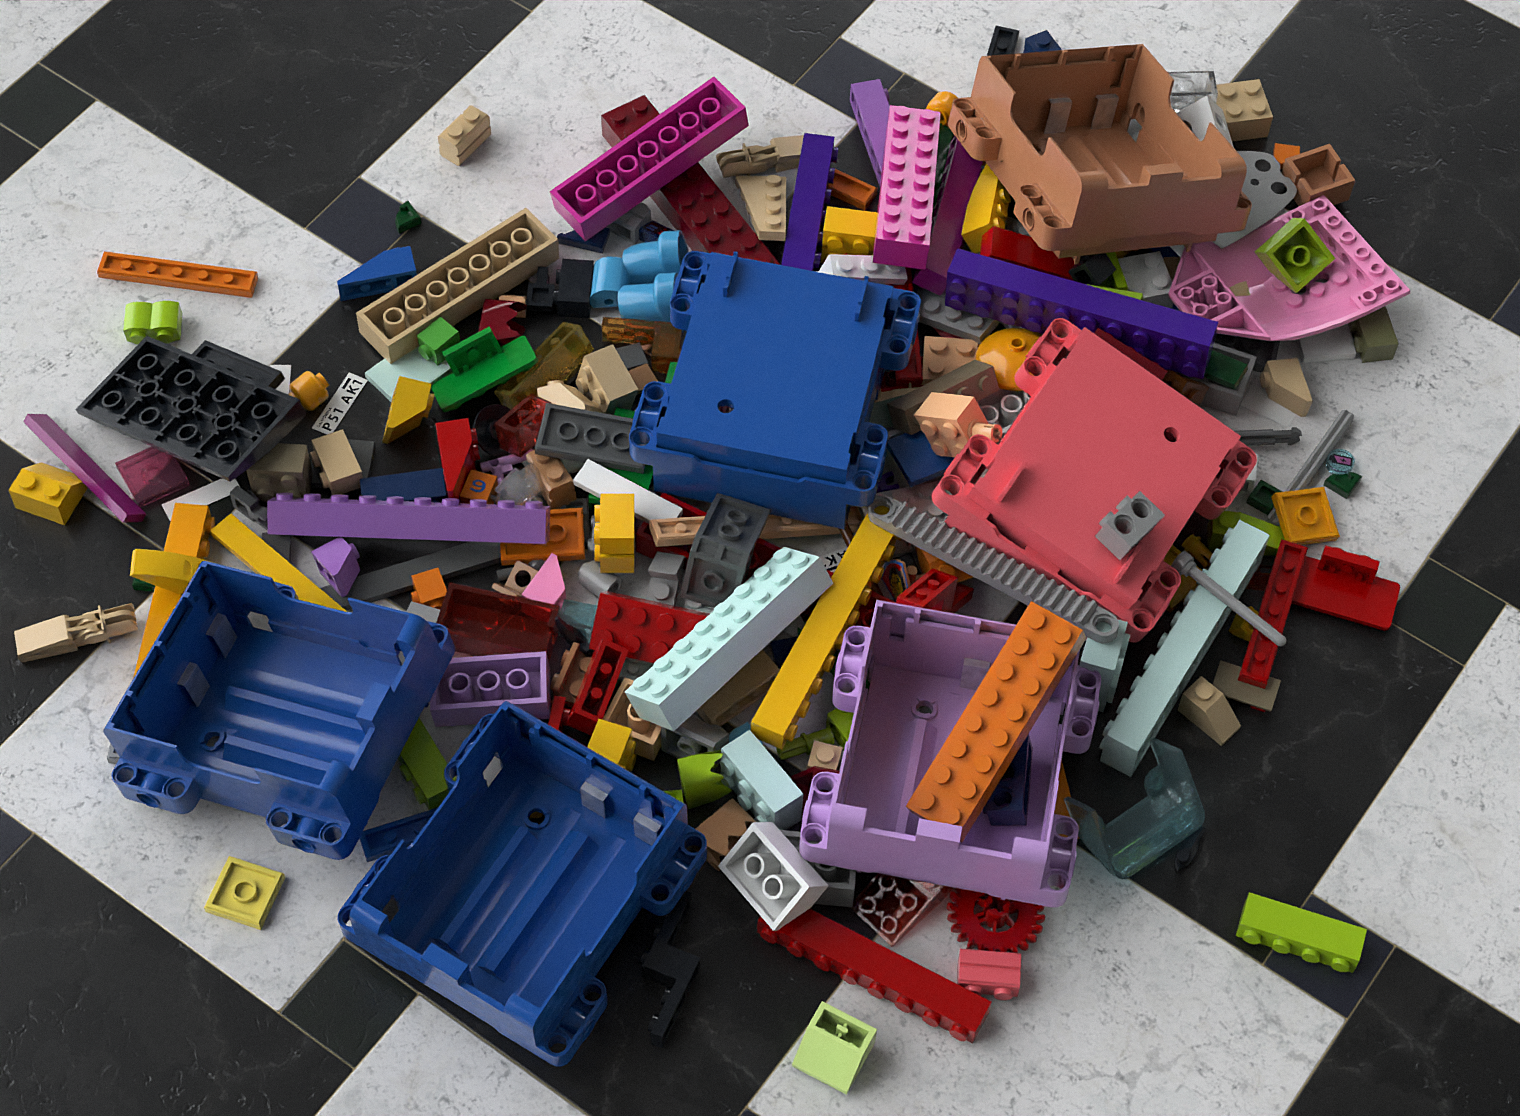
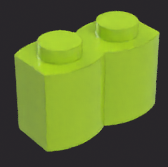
M158 301L155 303L132 302L126 304L123 328L126 340L134 344H139L146 336L166 344L180 340L183 313L179 302Z

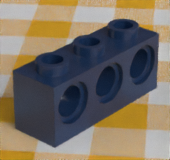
M1029 734L983 808V814L988 815L991 826L1027 825L1033 754ZM1009 803L1007 806L1000 807L1002 804Z

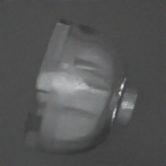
M529 459L522 462L525 467L521 471L514 468L495 488L498 495L490 496V499L498 505L500 500L515 501V505H526L528 501H543L540 498L544 491L542 476L538 468Z

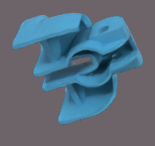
M664 231L659 235L658 241L632 245L623 251L622 258L608 256L597 260L593 266L590 291L591 306L593 308L619 307L623 324L636 334L644 336L682 334L684 330L675 328L670 322V300L682 260L689 252L682 231Z

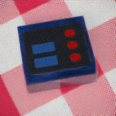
M652 220L639 229V240L642 242L658 241V237L662 232L674 230Z

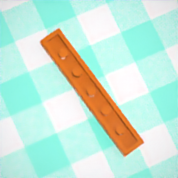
M105 251L97 270L99 278L249 298L253 297L258 281V273L256 271Z

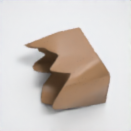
M733 798L695 828L707 840L706 861L718 871L721 870L718 867L721 863L719 857L726 856L730 852L727 845L738 841L746 832L747 827L756 822ZM691 845L697 852L701 849L699 846Z

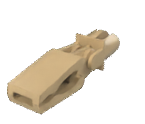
M804 135L773 138L770 141L771 145L765 147L759 145L746 147L745 143H743L742 149L718 153L716 160L723 178L744 174L750 176L751 174L765 172L768 168L775 167L776 172L798 168Z
M132 603L102 610L99 605L98 610L87 612L80 616H58L14 631L18 660L27 662L77 651L79 646L106 640L111 643L110 637L137 631L138 626L134 604Z

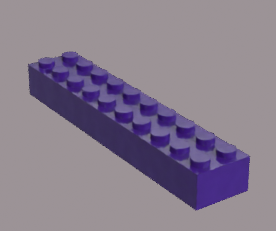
M958 248L947 271L945 306L1044 334L1053 320L1063 318L1081 330L1086 327L1095 333L1097 328L1111 334L1115 339L1128 347L1134 348L1139 354L1158 363L1165 370H1173L1188 377L1199 379L1204 377L1212 354L1218 326L1217 321Z

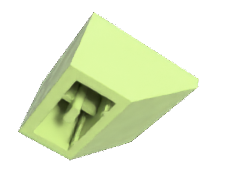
M822 1001L805 1031L792 1062V1067L847 1095L875 1044L877 1029Z

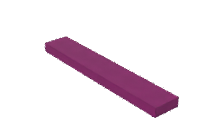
M47 414L26 415L23 421L24 424L122 523L143 521L146 513Z

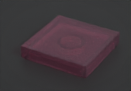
M149 447L115 463L119 474L140 508L190 485L176 458L153 447Z

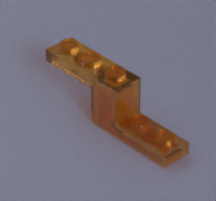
M603 317V341L633 344L640 342L641 345H653L651 355L652 371L668 373L670 362L678 363L683 334L682 330L675 328L671 322Z

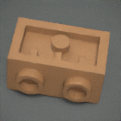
M575 642L570 651L566 650L561 660L562 669L560 674L555 673L550 685V690H553V697H566L567 707L571 708L592 658L586 657L580 651V644Z

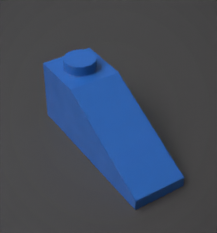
M397 247L383 251L339 279L337 285L340 300L344 301L390 292L415 277L417 273L411 247Z

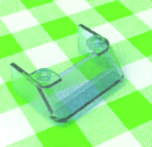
M1155 738L1150 740V744L1158 765L1151 769L1145 777L1144 787L1148 796L1105 825L1103 819L1097 815L1094 808L1069 796L1064 799L1070 817L1078 824V837L1107 871L1119 879H1127L1197 831L1205 820V811L1183 751Z

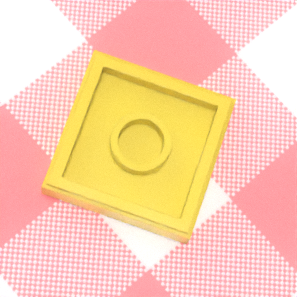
M229 856L204 906L205 912L261 930L285 880L284 873Z

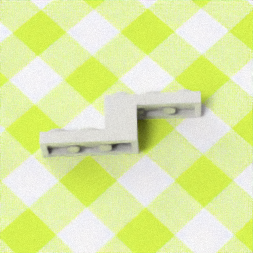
M829 254L820 270L815 271L863 281L865 276H869V282L879 284L904 285L908 279L905 267L872 263L873 256Z

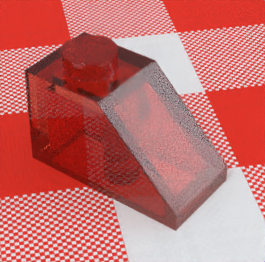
M531 393L495 423L500 448L518 457H522L535 446L546 403L551 402Z

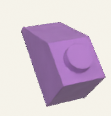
M338 537L311 551L320 574L341 597H344L348 594L360 572V567L356 560L360 556L353 543L348 544L342 537Z

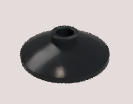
M493 404L483 408L477 414L473 428H476L478 445L487 454L497 458L516 453L523 442L522 423L516 413L510 408L500 404ZM492 429L496 431L497 437L494 436Z

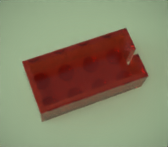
M449 583L436 623L448 629L455 645V652L474 656L546 651L549 662L553 651V644H555L559 632L555 617L559 616L561 618L560 605Z

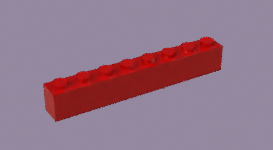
M808 909L777 931H773L761 916L758 919L757 933L765 941L772 944L778 943L786 947L796 957H806L813 961L815 966L821 970H831L839 974L848 984H858L866 988L872 996L878 999L885 998L893 1002L899 1010L905 1013L912 1012L922 1017L926 1024L932 1027L939 1026L949 1031L950 1035L959 1041L967 1040L973 1044L989 1014L992 1001L811 909Z

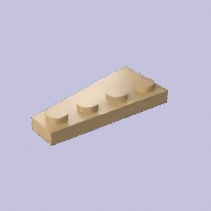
M735 175V185L737 189H740L741 199L746 203L747 213L752 217V224L759 240L785 241L786 177L778 175Z

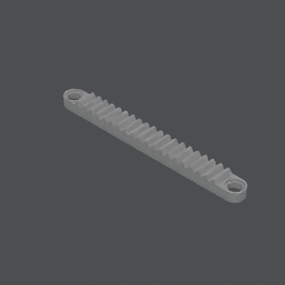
M877 495L874 502L868 506V518L873 524L1026 605H1029L1031 601L1082 629L1086 637L1099 643H1109L1117 637L1119 628L1117 617L1099 607L1096 601H1088L1085 595L1078 596L1075 590H1067L1064 584L1057 585L1054 579L1048 580L1043 573L1038 575L1035 569L1029 570L1025 564H1017L1014 558L1008 559L1004 553L998 554L995 548L989 549L983 542L979 544L976 538L972 537L970 539L966 533H958L955 527L949 528L945 522L939 523L936 517L930 518L926 512L920 513L916 507L910 508L907 502L901 503L889 496ZM878 506H886L890 511L885 515H879L874 512V509ZM1100 622H1106L1111 625L1112 629L1108 632H1100L1095 626Z

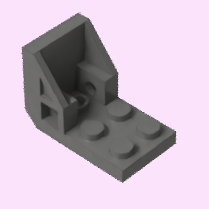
M717 493L695 535L680 597L715 608L733 594L738 586L744 584L751 565L754 548L767 523L771 509Z

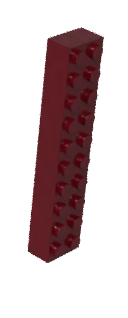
M643 95L602 114V136L611 147H614L660 113L648 98ZM699 162L650 195L676 230L682 231L685 241L692 251L714 252L733 256V252L736 251L738 252V257L780 265Z

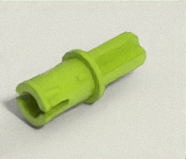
M828 726L825 729L809 734L803 732L800 734V737L794 738L791 742L787 741L782 750L776 747L777 754L781 760L804 753L810 755L814 740L834 745L835 740L832 730Z

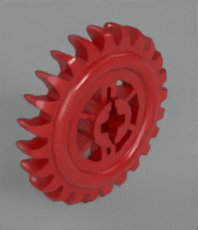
M955 888L958 893L950 892L949 898L952 902H948L946 908L952 913L948 914L947 920L951 923H956L951 926V932L960 933L957 941H968L966 949L976 947L978 948L977 950L1018 953V948L1023 951H1027L1029 948L1027 942L1035 943L1037 941L1035 934L1043 931V926L1038 924L1045 921V914L1038 913L1042 912L1045 906L1010 899L1000 900V897ZM976 904L983 908L982 912L974 914ZM1017 912V921L1014 922L1009 915ZM1005 924L1010 927L1006 931L996 932V929L1002 928ZM986 925L992 928V931H988L981 926Z

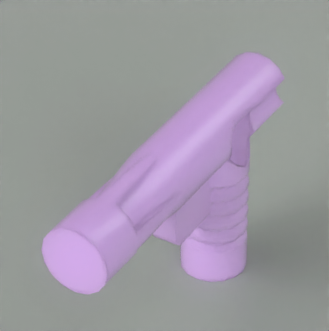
M533 449L480 463V468L483 473L491 471L492 475L497 476L498 489H503L507 486L504 475L513 472L512 465L525 462L526 454L533 451Z

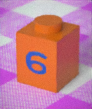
M471 469L461 491L460 502L470 504V500L484 499L487 500V504H494L499 492L497 476Z

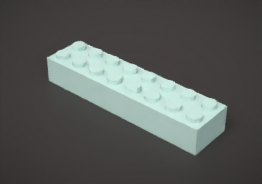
M787 547L776 551L765 565L755 570L754 574L744 584L738 586L733 594L724 602L718 604L714 611L703 621L698 622L689 634L677 641L667 654L656 660L645 674L634 680L633 684L625 691V694L639 718L675 731L833 584L821 558Z

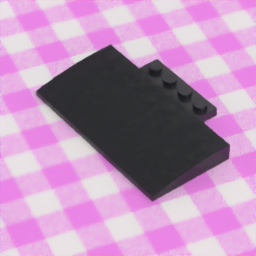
M146 336L75 409L78 414L229 482L249 469L273 449L307 415L299 399L276 390L285 380L281 371L206 340L190 354L149 336Z

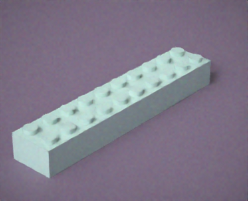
M1239 520L1234 529L1228 528L1222 540L1224 544L1221 549H1215L1209 561L1211 565L1208 570L1203 569L1202 572L1239 600L1261 564L1270 535ZM1196 582L1198 586L1195 591L1190 590L1183 603L1185 607L1182 612L1177 611L1170 624L1172 628L1169 633L1164 632L1157 645L1158 651L1155 655L1151 654L1143 668L1145 672L1142 677L1137 676L1130 688L1132 693L1129 698H1123L1116 711L1118 715L1115 721L1110 720L1102 734L1104 738L1099 746L1103 750L1100 761L1130 777L1232 611L1231 608L1198 582Z

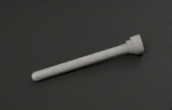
M1183 551L1176 557L1171 566L1179 572L1180 576L1184 575L1185 577L1190 576L1277 646H1284L1286 644L1285 636L1196 567L1197 563L1194 562V557L1189 553Z

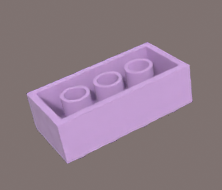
M546 651L452 658L430 700V712L435 727L477 724L485 715L495 714L505 701L514 704L539 720L549 719L551 713L550 666Z

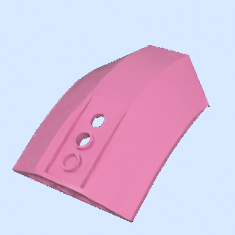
M1322 195L1279 217L1267 221L1259 228L1223 249L1212 241L1193 243L1190 252H1186L1184 247L1168 295L1180 311L1217 321L1216 333L1267 341L1301 339L1345 325L1410 294V289L1334 205ZM1292 218H1305L1336 258L1304 286L1306 292L1301 295L1292 293L1290 288L1269 272L1255 254V251ZM1318 279H1325V280H1327L1326 283L1315 282V281L1318 280ZM1246 281L1250 292L1248 296H1235L1229 289L1237 283Z

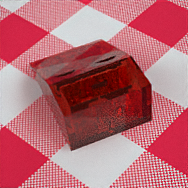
M877 873L853 901V906L850 908L893 947L933 911L954 887Z

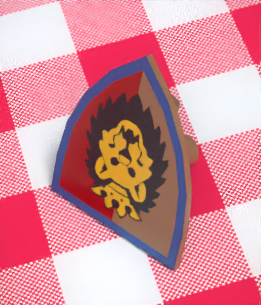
M891 559L890 562L885 563L881 579L896 602L897 596L925 575V573L917 575L918 570L915 566H908L906 568L905 562Z

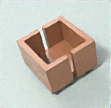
M1330 144L1285 159L1281 173L1283 176L1290 178L1296 186L1297 193L1293 199L1298 206L1322 195L1333 205L1349 200L1355 179L1344 164L1340 165L1341 159Z

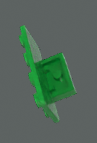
M487 327L442 352L453 373L433 383L431 389L443 412L456 410L468 400L482 396L487 390L496 385L506 383L511 377L520 372L530 370L538 363V358L526 336H520L500 347L491 328Z

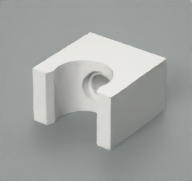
M1208 96L1201 98L1176 113L1200 141L1204 139L1208 125L1212 122L1233 146L1223 110Z

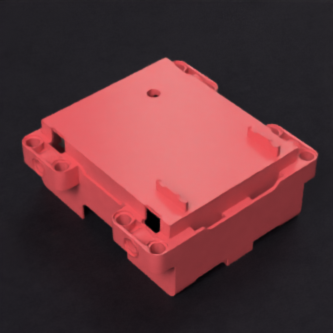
M1058 318L1053 320L1044 334L1038 338L1014 376L1016 385L1031 397L1019 412L999 444H996L984 435H973L944 472V476L932 492V501L935 506L948 514L944 522L949 528L955 527L958 533L964 532L968 538H976L979 544L983 542L987 548H995L998 554L1004 553L1008 559L1014 558L1017 564L1023 563L1027 569H1035L1038 575L1043 573L1048 580L1054 579L1059 586L1064 584L1067 590H1075L1078 596L1085 595L1088 601H1096L1099 607L1114 614L1118 620L1128 622L1125 633L1131 634L1129 642L1136 643L1155 626L1180 586L1181 576L1179 572L1163 560L1193 511H1196L1204 518L1210 520L1217 519L1230 506L1245 485L1246 479L1256 465L1257 456L1250 447L1239 441L1241 437L1239 434L1086 327L1081 330L1068 320ZM987 468L988 472L986 473L984 478L980 477L984 470ZM944 489L948 490L952 495L947 494ZM1141 491L1165 516L1135 547L1119 560L1095 537L1102 528L1099 522L1110 511L1115 515L1118 512L1116 506L1127 495L1132 499Z

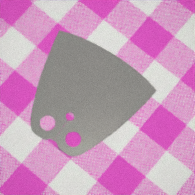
M1237 151L1247 166V173L1241 191L1251 201L1252 208L1244 230L1218 233L1216 241L1212 242L1221 249L1265 224L1295 197L1297 193L1296 186L1290 178L1282 175L1280 164L1273 155L1256 151ZM1261 159L1266 160L1270 163L1271 168L1266 172L1259 171L1255 167V162ZM1257 179L1259 185H1252L1250 181ZM1275 182H1281L1287 187V191L1284 194H1276L1271 190V185Z

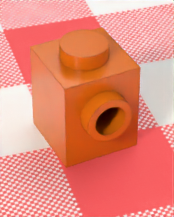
M439 568L411 576L414 592L410 594L413 602L443 610V612L451 609L449 594Z

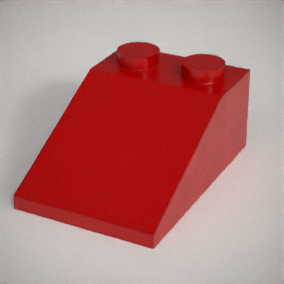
M468 418L435 423L447 498L459 499V503H461V491L471 469L476 470L475 460L480 459L476 428L470 429Z

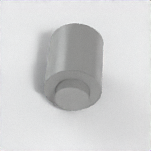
M595 560L590 563H584L578 571L579 584L598 597L601 592L610 591L618 593L621 588L622 579L614 573H600V564L595 562Z

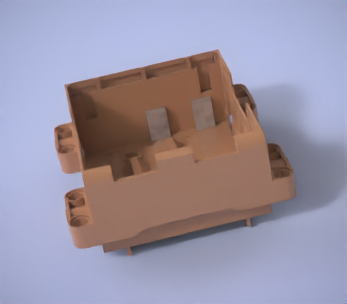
M1143 44L982 56L978 63L971 97L953 100L948 120L950 130L972 158L985 161L1013 197L1016 201L1013 211L1014 215L1036 244L1044 250L1053 251L1058 258L1072 257L1074 264H1079L1080 257L1083 255L1184 245L1186 252H1190L1193 243L1216 241L1218 233L1244 230L1252 208L1251 201L1241 191L1247 173L1244 159L1212 122L1209 123L1206 135L1202 141L1195 136L1171 107L1170 95L1174 79ZM1131 119H1136L1142 126L1136 142L1127 132Z

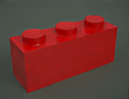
M602 638L592 655L565 725L592 736L598 719H603L628 654V649Z

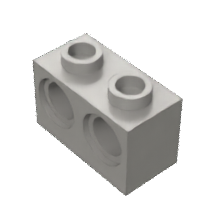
M1141 491L1132 499L1127 495L1116 506L1118 512L1115 515L1110 511L1099 522L1102 528L1095 537L1119 560L1135 547L1165 516Z

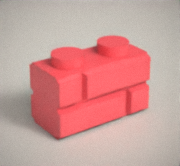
M960 949L957 984L980 996L982 994L994 995V998L998 1000H1010L1012 997H1018L1021 978V954Z

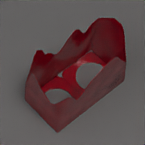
M485 299L478 332L490 327L500 347L522 336L526 329L511 319L518 315L517 312L527 309L526 305L517 301Z

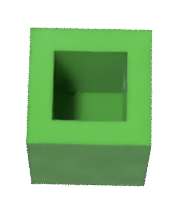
M441 316L417 335L419 353L424 359H431L437 365L446 360L442 353L444 350L461 342L459 332Z

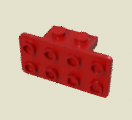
M1325 545L1320 560L1308 556L1305 557L1292 604L1387 631L1392 623L1400 585L1397 582L1376 576L1380 561L1371 559L1366 555H1357L1338 547Z

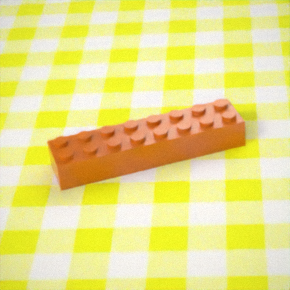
M1030 602L905 806L911 813L921 819L962 826L960 842L964 841L1085 642L1086 636L1084 631L1038 604Z

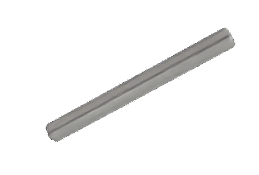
M1347 410L1340 412L1285 492L1307 488L1353 422V413ZM1273 508L1267 516L1266 522L1280 527L1275 508Z

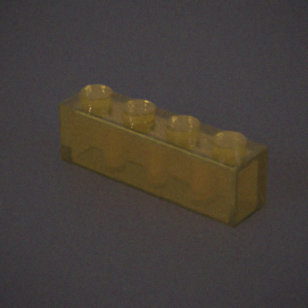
M562 322L534 351L538 358V363L530 370L520 372L511 377L494 391L501 404L513 410L520 419L526 420L532 416L538 408L537 388L548 386L547 383L549 381H566L570 374L582 364L584 356L594 350L581 325Z

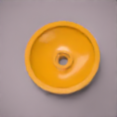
M1008 328L997 331L981 342L976 352V360L994 367L999 388L1010 391H1023L1016 385L1014 376L1027 358L1028 352L1042 335L1024 328Z

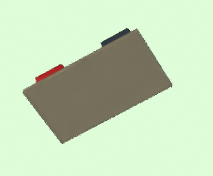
M1220 661L1213 686L1221 691L1227 700L1233 699L1251 705V708L1262 712L1272 711L1281 680L1269 676L1265 689L1238 681L1241 667Z

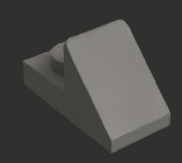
M657 551L648 569L651 578L646 600L676 605L685 556Z

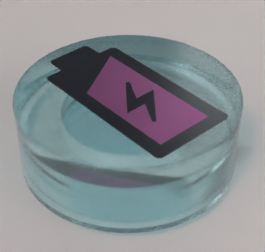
M1335 449L1327 457L1326 468L1331 474H1348L1353 469L1355 459L1349 451Z

